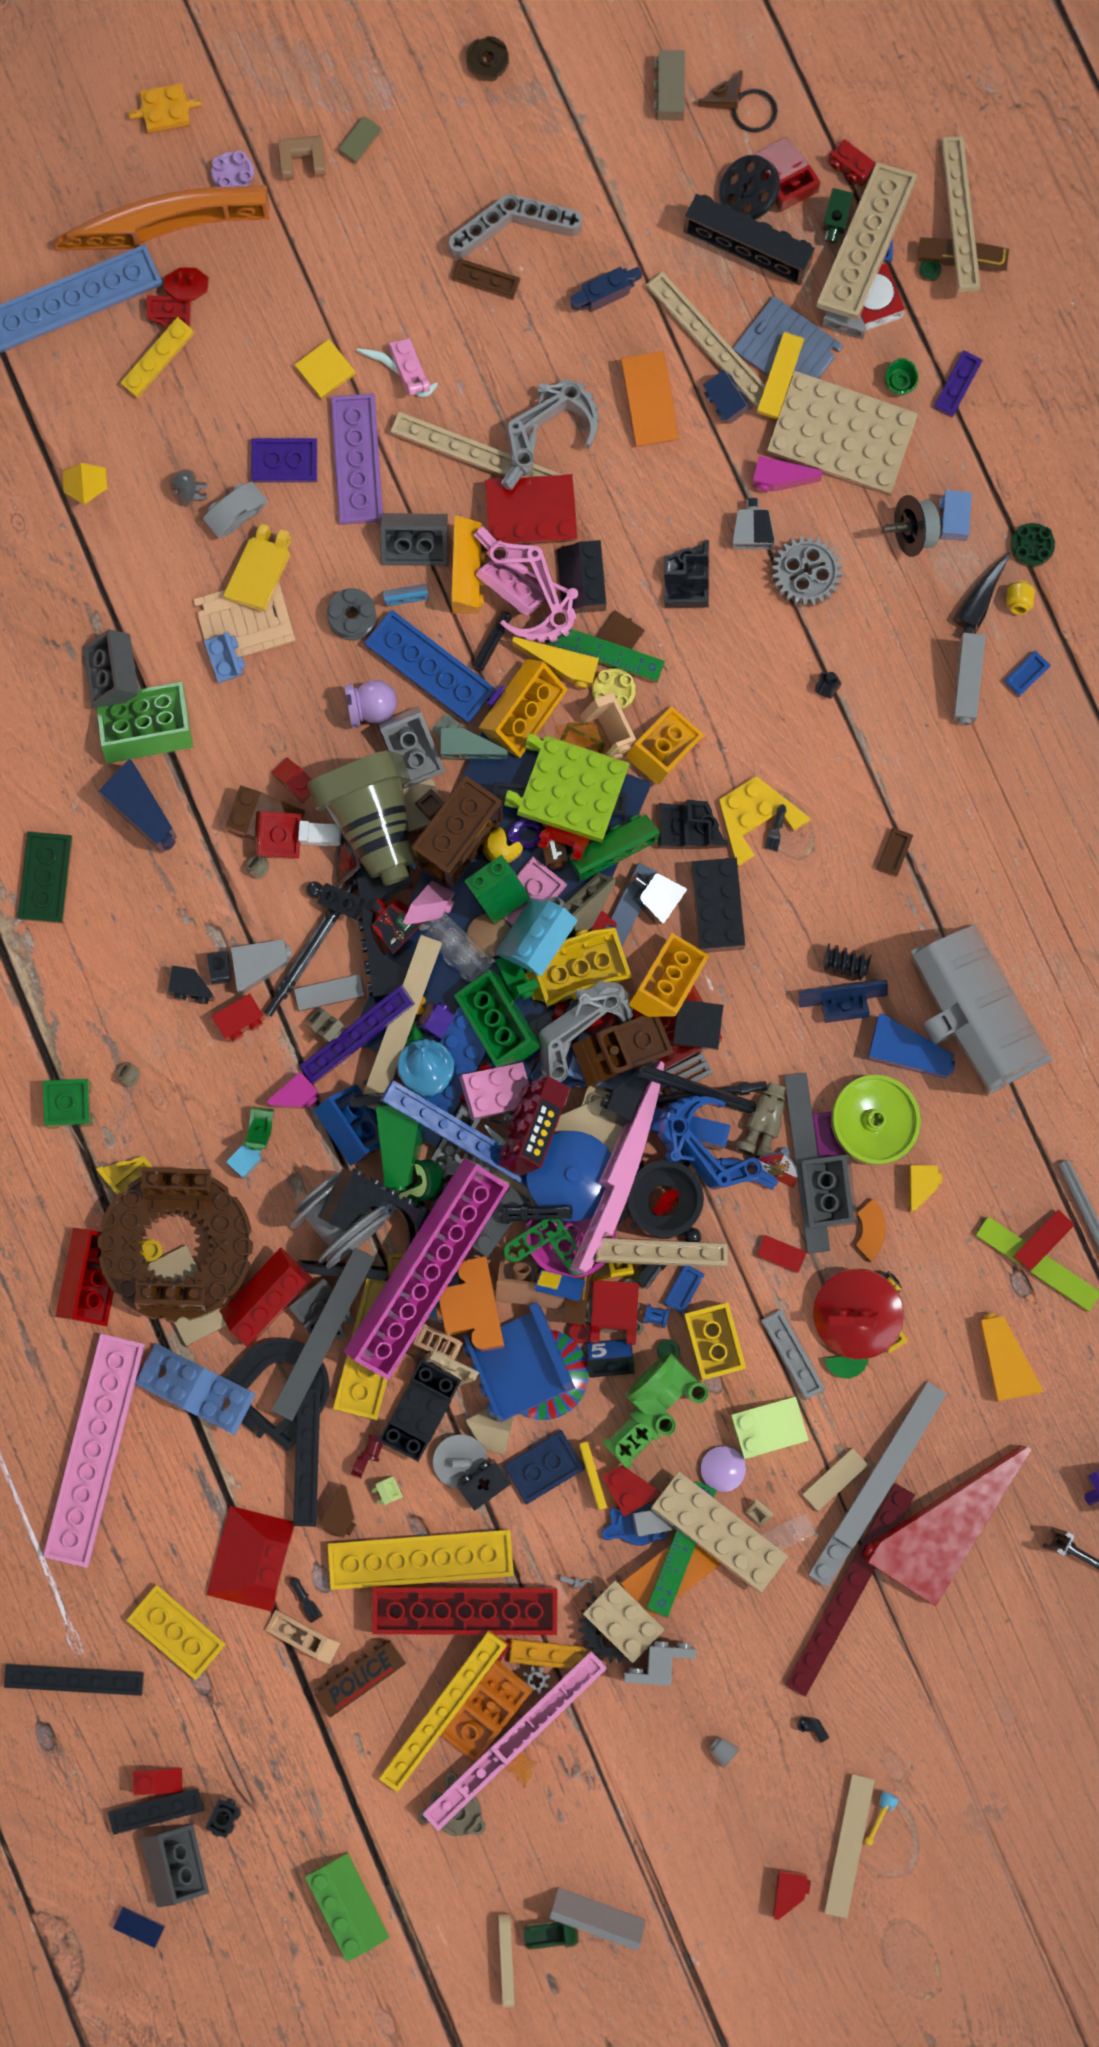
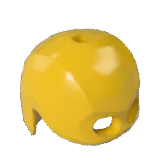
M496 827L485 838L482 844V851L489 862L502 855L509 864L521 855L523 847L520 842H515L508 846L504 830L501 827Z

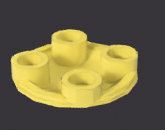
M620 669L602 670L592 685L593 698L597 699L614 693L621 709L627 708L632 703L636 694V686L632 676Z

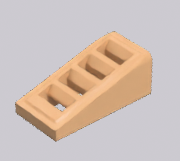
M423 1324L413 1344L433 1352L438 1351L437 1349L444 1338L447 1341L441 1353L455 1361L463 1342ZM426 1331L431 1332L426 1343H421ZM434 1335H437L439 1337L434 1347H429ZM452 1342L455 1345L450 1355H447L445 1353Z

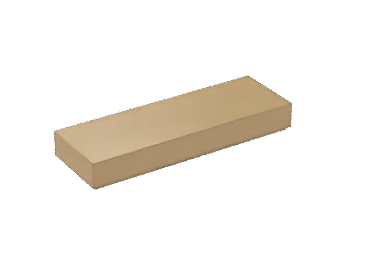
M852 1448L802 1495L818 1512L864 1470L868 1464Z

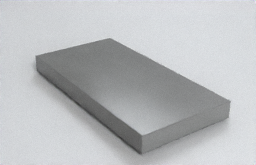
M562 1888L557 1890L550 1914V1919L634 1950L639 1949L646 1919Z

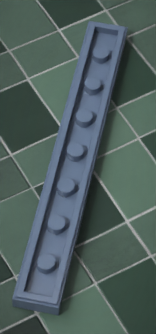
M638 863L632 877L637 872L645 878L651 873L659 874V872ZM630 881L611 918L617 923L616 931L622 947L641 910L633 900L638 889L630 884ZM572 998L565 1013L577 1006L579 1000L573 1001Z

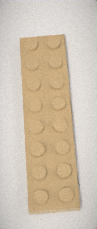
M876 163L818 299L817 308L855 320L859 319L917 182L918 174Z

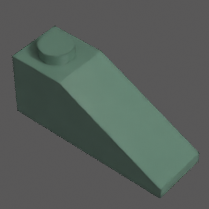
M446 725V728H441V759H508V751L464 728H459L458 725Z

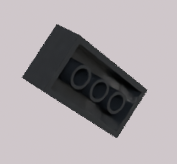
M737 857L692 861L691 870L699 950L704 953L744 950L745 936Z

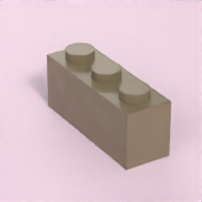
M659 50V57L654 58V71H658V78H654V92H658V99H654V112H658V120L683 121L685 50Z

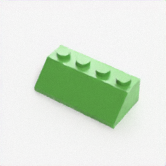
M349 1853L305 1876L346 1962L368 1952L390 1938Z

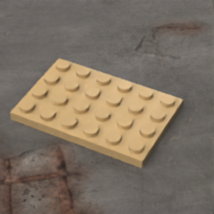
M794 371L766 453L809 468L822 470L823 473L890 496L918 413Z

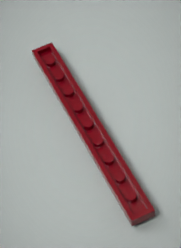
M894 1483L785 1684L787 1687L806 1697L875 1570L873 1566L863 1561L866 1547L873 1543L875 1539L900 1524L916 1494Z

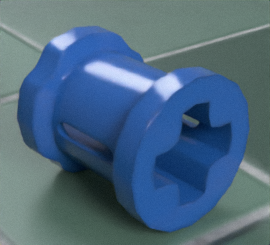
M647 1304L643 1323L647 1324L649 1322L661 1325L665 1329L670 1309L666 1308L663 1310Z

